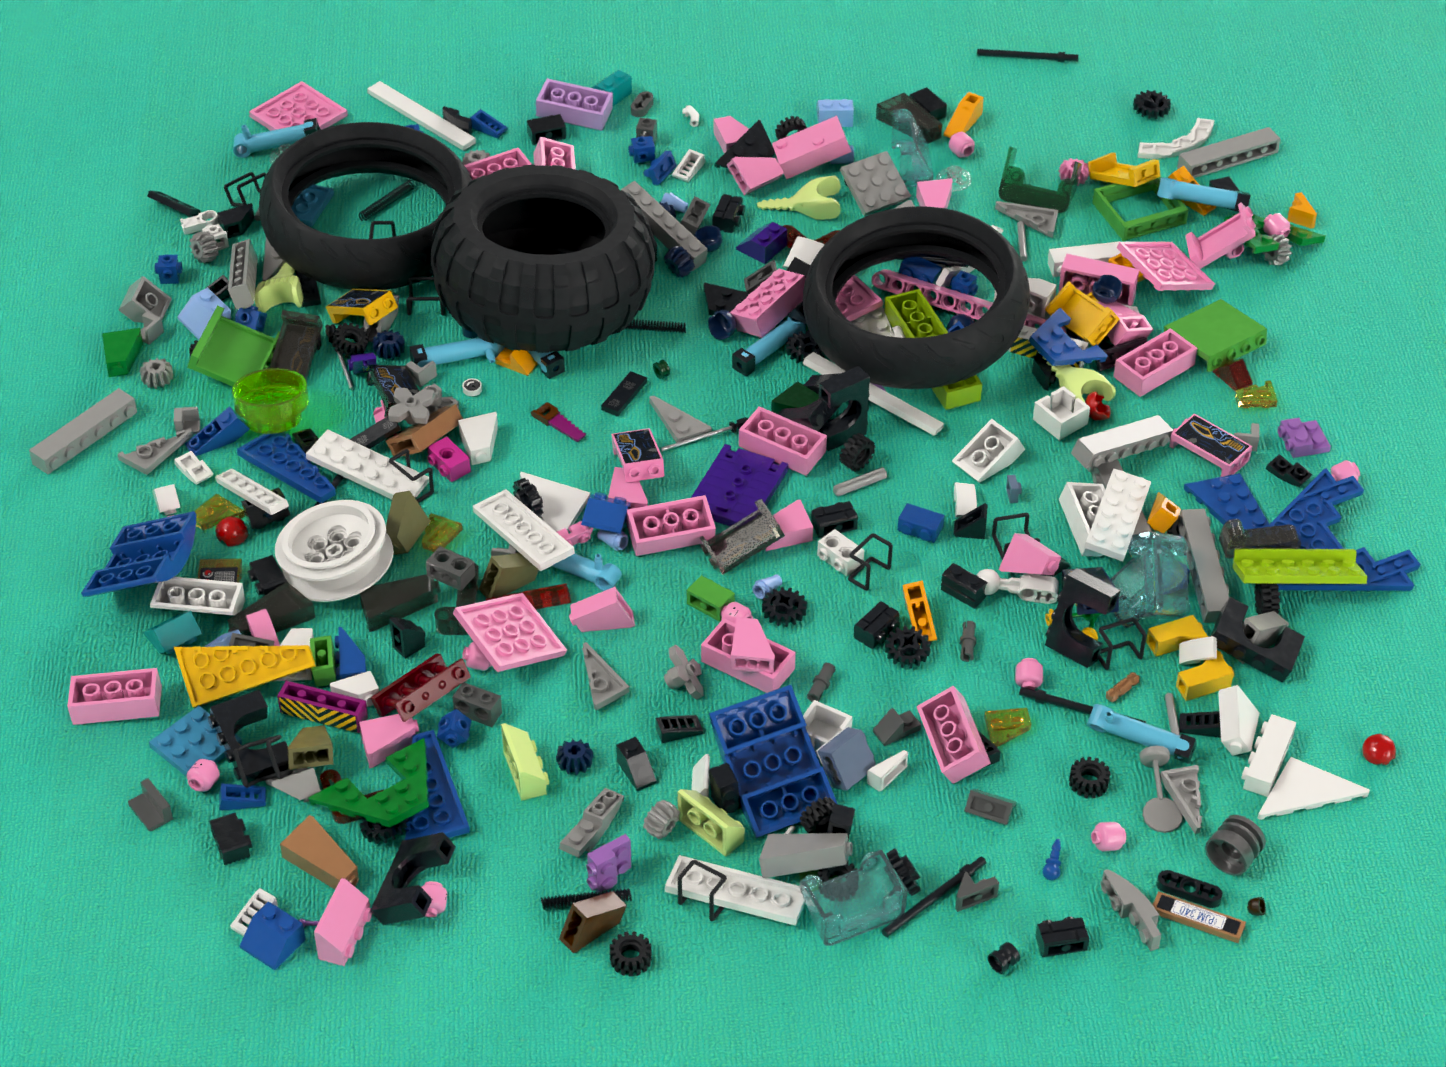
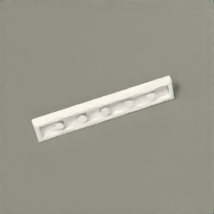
M232 468L215 477L218 484L270 515L289 507L286 499Z

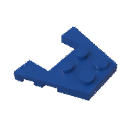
M1058 308L1029 338L1031 345L1052 366L1073 365L1078 361H1083L1084 363H1091L1092 360L1105 362L1108 357L1098 345L1082 350L1064 332L1061 327L1068 325L1071 318L1061 308Z

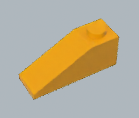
M923 580L902 585L911 625L915 626V631L923 630L922 636L928 635V641H937Z

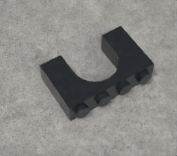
M859 366L819 383V398L829 409L850 400L847 408L841 415L826 422L818 431L827 435L826 450L828 452L844 445L845 442L848 443V439L852 438L854 434L866 435L870 376Z
M838 374L812 375L804 386L819 394V383ZM819 398L804 407L782 408L778 415L819 431L842 404L829 409Z
M1076 568L1072 572L1067 573L1063 578L1062 584L1064 586L1057 597L1058 605L1051 616L1053 621L1045 635L1047 637L1045 646L1089 668L1098 661L1103 643L1084 634L1077 628L1072 617L1073 606L1075 603L1084 604L1106 615L1115 609L1121 590Z
M1229 597L1220 611L1210 637L1214 636L1217 638L1218 649L1283 683L1293 669L1305 636L1285 627L1273 648H1262L1253 644L1245 636L1242 629V622L1249 606Z
M260 690L211 706L210 716H208L210 727L216 729L218 743L220 746L224 745L226 759L228 763L233 764L235 777L238 781L241 780L242 784L243 781L233 751L242 745L236 740L235 735L244 726L267 718L268 706ZM286 741L272 745L279 771L289 770L288 745ZM267 747L257 750L246 748L238 752L248 783L257 778L275 773Z
M443 832L402 841L370 909L372 914L383 925L425 917L432 898L420 885L407 886L423 870L449 863L456 846Z

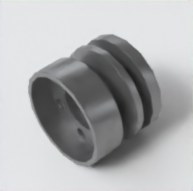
M1230 815L1206 842L1205 851L1211 863L1226 874L1237 876L1242 875L1248 869L1253 860L1264 849L1266 840L1261 829L1252 820L1240 815Z

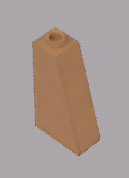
M456 404L445 406L430 414L427 424L418 423L411 425L386 440L393 456L405 449L409 450V454L419 453L458 426V420L463 418Z
M309 815L280 843L282 858L331 888L336 889L341 878L349 881L354 887L359 881L357 866L313 816Z

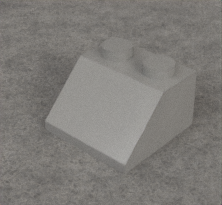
M142 276L129 287L119 311L133 322L143 323L142 315L146 311L163 319L172 298Z

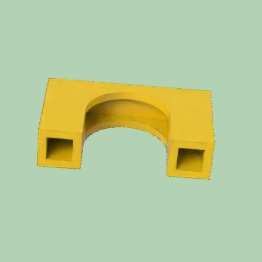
M1190 615L1148 628L1146 643L1157 657L1179 650V643L1210 636L1206 634L1202 624L1196 620L1194 615ZM1217 650V659L1203 660L1204 663L1200 666L1178 672L1176 687L1185 701L1231 687L1234 671L1224 660L1221 651Z

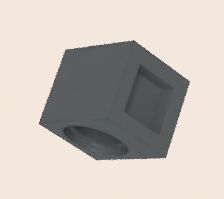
M640 118L636 127V138L652 136L655 144L657 139V120Z

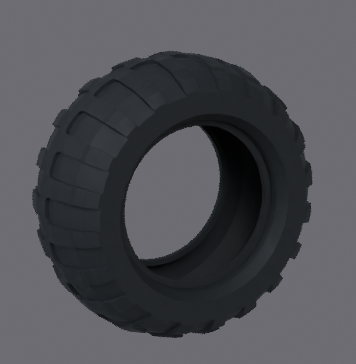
M524 165L510 169L504 168L470 181L468 187L456 191L446 203L443 213H440L432 235L431 271L442 305L447 308L452 317L465 330L474 331L477 333L478 338L484 341L497 343L513 350L536 351L537 353L572 351L590 344L595 345L606 341L609 335L624 330L633 321L638 311L642 310L650 292L654 276V239L647 217H644L635 199L629 193L623 190L620 191L617 184L605 178L602 179L584 170L565 168L559 165Z

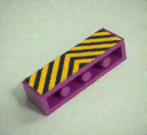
M286 680L277 695L279 710L282 714L360 733L359 722L366 721L368 718L366 700Z

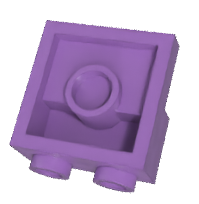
M1300 418L1281 420L1280 426H1278V435L1283 439L1286 450L1290 452L1293 458L1330 452L1331 446L1316 420L1301 422Z
M626 834L587 854V883L591 890H595L598 893V891L602 892L611 889L617 884V875L623 874L631 868V840Z

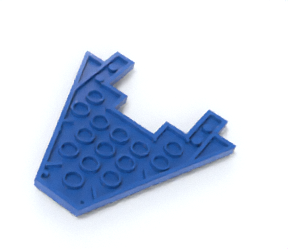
M1327 468L1323 469L1246 549H1344L1328 528L1330 525L1339 523L1342 518L1334 505L1361 496L1364 489L1354 476L1336 482ZM1365 547L1356 550V563L1367 575V584L1277 585L1279 586L1278 590L1411 591L1414 584L1407 576V573L1418 570L1421 564L1410 550L1375 562Z

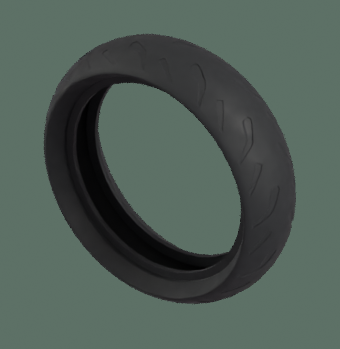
M380 122L347 123L318 130L290 145L272 164L264 178L259 199L260 220L270 245L289 266L302 275L322 284L349 290L394 289L409 285L408 279L411 277L433 276L431 271L432 235L437 219L426 227L395 237L381 239L339 237L315 230L299 220L291 207L301 192L313 184L315 185L334 177L359 173H382L402 176L433 188L446 205L456 191L468 187L469 182L472 181L471 175L463 162L442 142L412 128Z
M926 206L901 207L880 211L856 220L844 227L826 242L814 258L806 275L803 289V310L806 324L812 338L822 352L845 371L859 366L864 372L869 374L870 383L899 389H927L950 385L968 379L987 369L999 360L1018 338L1028 314L1030 301L1029 280L1023 262L1014 247L1001 233L971 215L955 210ZM910 257L941 258L973 267L991 282L997 293L992 306L975 323L950 333L923 338L890 337L860 329L840 312L835 303L840 290L853 275L873 265Z

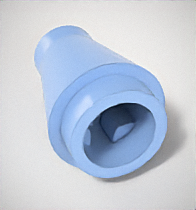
M671 192L665 193L661 203L667 202L668 205H673L675 211L683 213L687 211L689 203Z
M600 529L597 534L599 540H602L616 551L625 549L628 544V536L623 531L619 534Z
M775 574L771 577L757 580L752 587L754 595L758 599L766 598L767 592L772 594L773 589H777L782 585V579L779 575Z

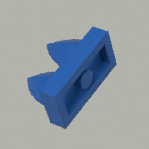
M665 151L659 158L651 161L650 168L646 169L643 174L651 178L653 185H659L677 166L672 152Z

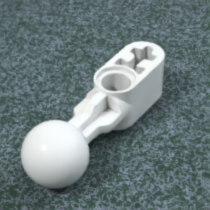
M983 569L977 573L979 578L988 582L985 587V595H992L998 589L1018 594L1024 601L1052 604L1057 601L1059 582L1055 577L1024 574L1020 578L1011 577L1010 579H1003L999 577L997 572L991 569Z

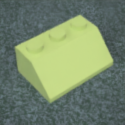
M506 723L501 724L503 753L521 801L546 795V785H549V778L547 772H542L543 763L541 757L536 756L537 748L535 741L530 740L528 732Z
M685 789L678 791L679 821L726 857L744 842L743 825L727 815L724 809L718 808L707 796H703L697 791Z

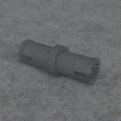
M967 621V627L966 622H963L960 659L965 662H969V656L971 661L974 659L976 624L973 621Z
M824 663L819 674L814 677L813 686L807 694L809 701L813 702L816 700L819 702L824 690L828 689L829 681L836 671L833 664Z

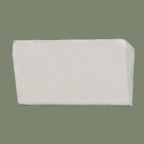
M705 754L695 764L692 772V790L707 797L709 796V754Z

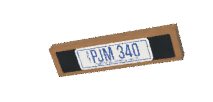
M1159 891L1153 903L1154 908L1161 917L1235 943H1239L1246 925V921Z

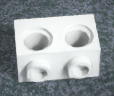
M834 529L818 541L817 556L845 576L850 575L861 565L849 556L858 545ZM861 548L854 555L864 560V549Z

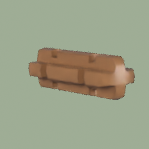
M1131 672L1106 692V699L1110 702H1115L1139 683V675Z

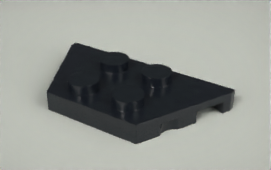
M758 120L715 162L714 166L716 168L724 167L728 169L727 164L734 157L772 158L775 151L762 122Z
M704 283L708 313L711 316L720 310L731 312L736 305L741 303L750 294L745 291Z

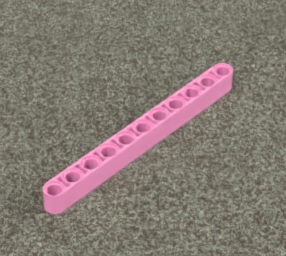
M888 269L880 270L872 276V284L876 288L900 294L914 290V285H916L930 305L958 314H965L977 320L984 315L982 308L985 307L989 310L993 302L940 287ZM880 275L885 277V283L881 282ZM897 280L902 283L901 289L897 286ZM931 291L936 293V299L932 298ZM948 296L953 298L954 304L948 302ZM965 302L971 304V310L966 308ZM1027 314L1024 325L1035 328V324L1041 326L1047 319ZM1064 326L1061 327L1066 333V328Z

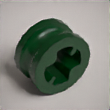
M660 360L659 363L653 364V370L659 379L670 375V369L665 360Z

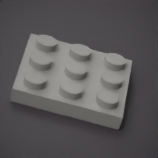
M888 151L851 163L840 169L863 216L906 201L911 197Z

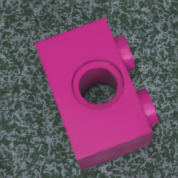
M448 437L427 447L428 462L431 466H435L440 474L450 482L471 472L470 458Z

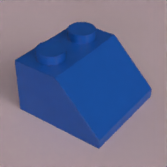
M595 492L588 499L581 525L621 534L627 525L626 515L627 510L630 509L631 502H626L627 499L622 497H615L613 499L608 498L604 493Z
M268 901L252 917L240 943V948L275 971L306 940L303 923Z

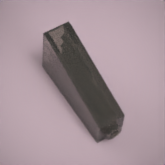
M906 93L899 94L877 104L876 119L927 144L941 138L942 123Z
M425 574L374 585L359 593L369 632L390 624L389 619L391 617L404 618L438 602L437 593L441 592L438 580L434 581L433 578Z
M285 582L228 619V632L238 629L242 635L252 636L246 615L267 609L277 633L315 618L313 602L290 583Z

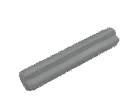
M881 467L834 485L833 492L839 497L886 479L887 471Z

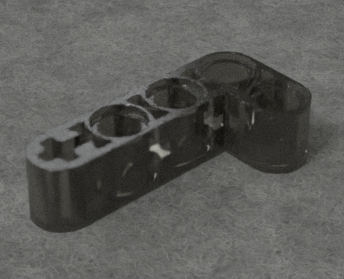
M1240 519L1228 520L1223 525L1219 537L1224 555L1229 559L1234 558L1235 549H1298L1301 546V541L1294 525L1244 530Z
M474 563L475 577L462 591H457L456 607L478 603L480 580L479 568L476 563ZM440 607L435 611V627L439 634L469 635L453 615L456 607Z

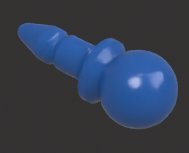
M1056 839L1053 843L1050 858L1046 859V865L1042 870L1043 876L1047 880H1056L1060 876V839Z

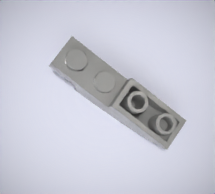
M604 788L583 811V818L560 842L559 849L578 858L585 851L590 852L611 824L624 800V796Z
M1108 869L1104 870L1100 885L1103 893H1107L1110 898L1113 910L1118 912L1121 919L1129 916L1131 924L1136 926L1139 931L1141 941L1147 944L1150 951L1159 949L1161 933L1157 928L1159 913L1146 896L1133 884Z

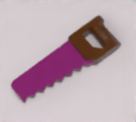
M548 402L537 410L531 411V415L546 426H552L577 442L586 436V433L579 430V427H575V424H571V421H568L567 418H564V415L560 414L558 408Z

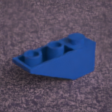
M229 406L185 445L195 456H199L237 441L250 428L244 419Z
M338 627L339 636H335V647L339 648V651H335L336 664H340V667H336V679L342 680L367 672L364 654L344 629Z

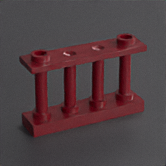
M436 653L370 698L379 716L383 717L392 710L397 709L402 722H406L471 678V675L463 659L460 658L447 667L441 654Z

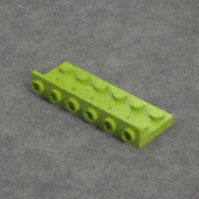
M1355 549L1234 550L1233 569L1243 583L1367 584V575L1356 563L1357 552Z

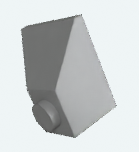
M313 767L295 769L292 774L282 779L276 777L265 780L266 784L296 799H303L304 802H308V797L321 791Z

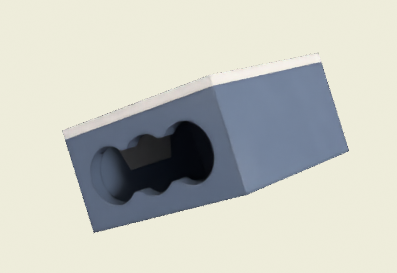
M845 727L816 750L830 785L833 788L850 789L867 775V771L876 765L874 755L867 744L866 736L860 729Z

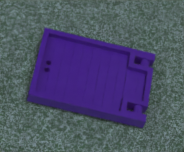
M725 444L691 498L706 495L713 521L740 529L761 516L786 475L788 463L781 462L780 465L775 464V459L740 448L735 452L731 450L730 445Z

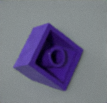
M771 222L758 228L736 246V250L766 264L787 246V229Z

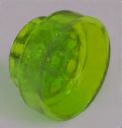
M269 368L251 372L238 379L232 388L236 413L245 419L250 430L262 434L282 433L296 427L302 419V411L305 410L309 403L306 379L301 374L288 369Z

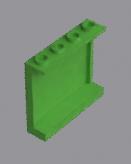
M1222 299L1164 326V332L1171 328L1198 348L1197 355L1207 361V372L1213 371L1265 345L1267 340V328Z
M217 305L191 354L187 368L253 394L255 388H260L263 381L261 376H265L269 369L267 364L272 363L276 353H274V350L278 351L282 341L279 340L281 332L278 331L276 337L273 338L222 316L224 308Z

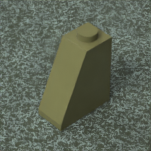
M410 491L395 493L392 498L386 523V533L393 544V555L408 553L430 523V519Z
M521 553L491 556L479 590L488 600L500 598L535 581L539 569Z
M324 725L305 727L297 734L288 746L289 770L334 765L333 745Z

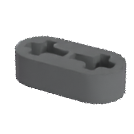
M647 91L641 92L631 104V114L635 117L646 115L654 104L653 94Z

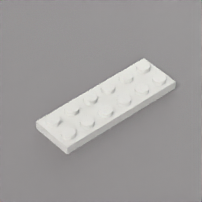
M328 429L306 453L307 460L390 499L393 498L395 493L410 491L416 498L429 483V477L426 475L415 481L410 480L389 463L390 458ZM394 461L413 477L420 473Z
M1113 468L1084 548L1123 562L1151 481Z
M507 489L473 505V512L540 571L575 554L574 547Z
M678 856L665 884V892L678 895V876L690 861L696 859ZM697 860L727 877L724 884L714 895V905L796 926L807 900L809 888L770 878H762L759 875ZM694 864L682 878V896L709 903L710 892L722 878Z

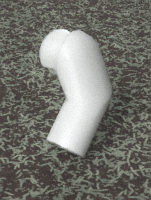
M690 105L683 108L682 113L685 114V117H691L690 125L697 127L699 113Z

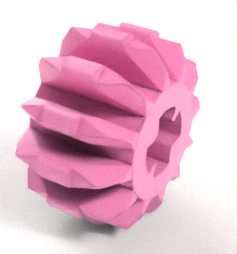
M1077 158L1064 160L1059 167L1060 180L1064 181V184L1069 183L1071 186L1073 184L1077 186L1084 184L1089 177L1088 164L1084 163V160L1079 161Z

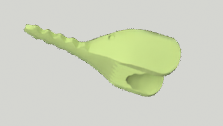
M836 176L816 178L805 184L789 199L784 197L783 199L777 198L776 200H762L757 203V207L762 210H772L774 208L776 210H795L817 220L834 219L840 214V204L835 199L827 197L835 195L840 191V180Z
M287 263L283 264L277 275L257 285L255 289V305L258 307V311L266 313L271 307L287 302L295 303L298 308L302 306L303 292L299 278L294 275L295 269Z
M1070 365L1051 367V370L1056 372L1055 376L1059 379L1060 388L1064 386L1075 395V399L1079 398L1084 403L1085 401L1082 397L1084 393L1098 392L1099 395L1104 396L1103 400L1105 401L1112 400L1116 395L1115 387L1095 370L1076 368Z

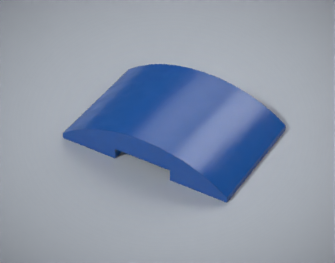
M195 511L123 526L110 547L113 556L104 569L95 570L83 589L82 596H96L167 581L175 577L186 564L192 550L196 530Z
M791 685L709 713L723 763H729L739 782L740 806L756 838L799 823L802 816L801 813L807 811L805 808L807 806L810 807L813 801L816 803L819 798L823 800L824 797H830L837 804L824 768L820 766L806 730L807 724Z

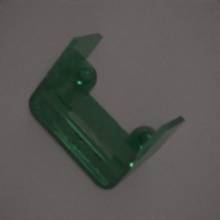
M1009 147L999 187V197L1004 201L1015 204L1058 210L1059 214L1066 212L1076 192L1083 164L1075 161L1071 180H1062L1057 191L1023 184L1025 179L1024 171L1018 167H1013L1017 149Z

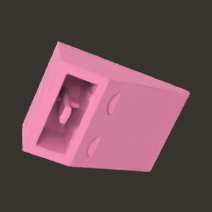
M1116 301L1108 304L1098 302L1105 308L1109 307L1120 319L1107 334L1114 346L1142 337L1147 338L1153 331L1144 315Z

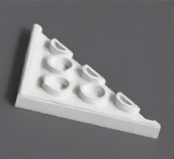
M520 472V479H528L530 484L536 486L539 495L542 497L543 507L541 509L544 513L541 519L556 532L564 528L569 532L568 527L575 523L591 496L590 492Z
M1290 757L1261 808L1257 819L1262 820L1271 815L1290 814L1295 810L1304 808L1305 810L1322 807L1323 804L1332 802L1334 804L1346 802L1360 796L1363 798L1368 797L1370 790Z

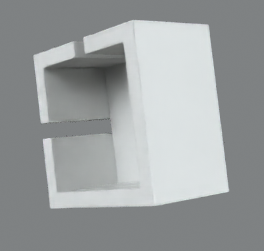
M1063 386L1052 392L1050 396L1047 395L1035 402L1033 420L1055 438L1061 440L1088 424L1090 407L1081 399H1075V395Z
M816 700L812 702L803 715L807 724L806 730L817 756V749L845 727L852 728L853 716Z

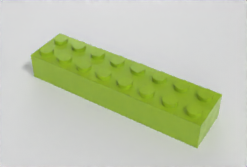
M920 289L885 297L884 313L892 328L895 326L901 327L905 338H923L948 333ZM974 375L963 381L935 387L932 390L944 409L947 410L981 401L982 383L977 375Z

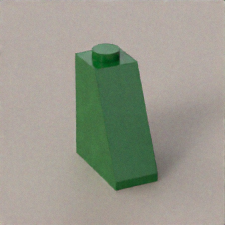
M134 328L102 333L109 377L128 375L143 346L141 329Z

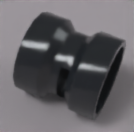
M1005 942L999 947L998 951L994 950L991 952L987 959L992 969L1002 974L1008 970L1009 965H1015L1020 961V954L1014 945Z

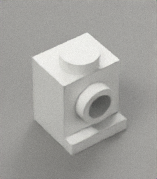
M219 223L216 225L208 224L202 229V232L209 231L211 235H214L215 240L220 239L221 242L216 243L219 247L217 251L229 247L227 232L221 228Z

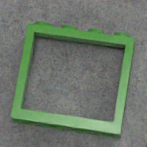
M1161 177L1137 187L1111 184L1094 189L1093 205L1122 241L1187 223L1189 210L1179 199L1159 197L1169 210L1127 222L1123 221L1109 203L1149 191H1154L1157 195Z

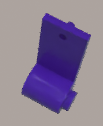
M374 352L351 355V359L348 360L349 371H353V374L374 372L372 366H377V358Z

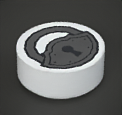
M473 378L465 380L462 384L463 393L467 396L479 395L482 391L481 382Z

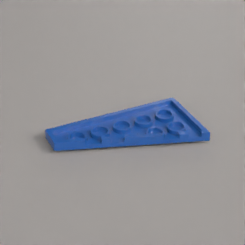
M281 424L237 449V455L321 504L336 495L335 487L325 476L319 473L316 465L313 466L311 461L306 459V453L298 444L291 440V436L283 431Z
M1240 473L1184 485V490L1187 493H1192L1199 504L1203 503L1209 509V513L1228 530H1233L1238 535L1237 538L1242 542L1245 541L1248 545L1269 525Z
M434 730L413 735L412 744L423 738L426 742L429 807L408 818L405 840L441 832L448 838L469 833L468 821Z

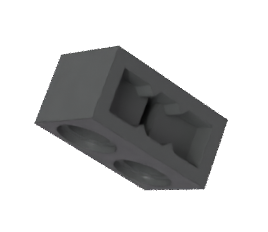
M694 196L680 222L693 236L711 205Z
M441 546L426 560L427 576L460 591L475 577L474 561Z
M463 682L453 695L454 710L457 709L473 721L493 727L502 714L501 696Z

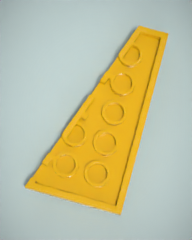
M310 646L174 647L193 708L316 666Z

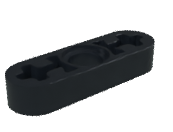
M1163 870L1158 875L1157 887L1164 893L1208 908H1215L1221 903L1222 891L1215 885L1171 870ZM1192 886L1195 888V891L1187 892L1183 887Z

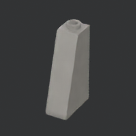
M847 833L768 834L759 858L762 878L846 865L849 856H852L853 853L852 842L848 841Z

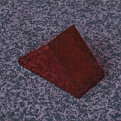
M1243 359L1231 361L1213 370V373L1237 393L1253 385Z

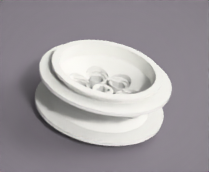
M355 500L325 502L303 511L282 529L275 544L276 560L283 570L288 588L303 599L317 602L338 601L367 590L387 572L394 553L392 541L386 533V524L380 512L369 504Z

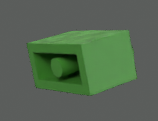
M702 575L687 589V604L719 622L722 620L721 611L723 607L731 602H735L734 592Z
M331 635L310 638V649L316 665L311 670L316 687L336 682V658Z

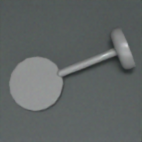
M1150 746L1143 749L1139 756L1140 762L1144 766L1154 767L1158 797L1146 803L1143 808V818L1145 823L1157 832H1172L1181 824L1182 813L1174 801L1163 797L1159 770L1160 766L1165 765L1170 760V751L1163 746Z

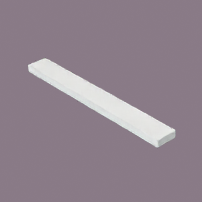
M381 81L367 88L368 94L459 149L464 151L476 143L475 137Z
M814 352L803 361L805 366L822 375L845 372V370ZM869 383V401L933 436L943 429L945 423Z

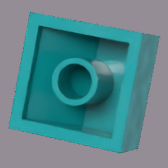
M617 70L591 88L613 93L614 106L632 93V76Z
M191 611L180 613L143 632L159 653L167 652L168 655L175 652L174 647H178V645L184 642L186 645L198 640L196 636L202 634Z

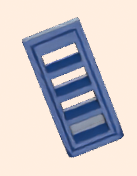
M481 109L470 117L473 129L495 138L501 136L508 129L507 126Z
M221 784L219 810H235L266 805V787L251 786L246 788L244 785Z

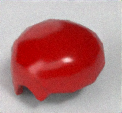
M1091 392L1085 399V403L1090 407L1089 417L1099 421L1110 419V406L1102 403L1104 396L1099 395L1098 392Z
M226 517L215 528L218 540L220 542L221 540L230 547L241 544L248 537L247 527L244 521L238 517Z
M1374 734L1369 736L1362 745L1364 758L1372 764L1388 765L1396 757V747L1394 741L1389 736Z

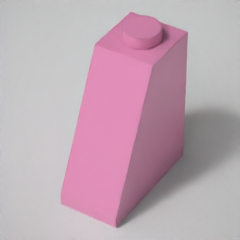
M731 116L714 119V135L723 153H726L749 130V128Z
M734 157L727 164L743 195H747L778 180L784 174L776 158Z
M952 178L917 182L916 197L919 205L947 209L952 195Z
M614 467L608 498L627 499L626 502H631L630 509L648 506V501L640 481L625 482L623 468Z
M801 499L794 501L770 517L782 536L765 546L766 551L813 541V525Z
M1014 533L998 570L1001 572L1054 575L1062 557L1029 535Z
M616 587L570 605V621L581 632L632 628L635 626L633 610Z
M737 617L731 652L732 670L774 673V654L758 619Z
M395 714L359 722L369 768L377 766L385 761L386 757L412 744L413 735L419 732L417 719L413 720L410 718L406 722H402L400 715Z

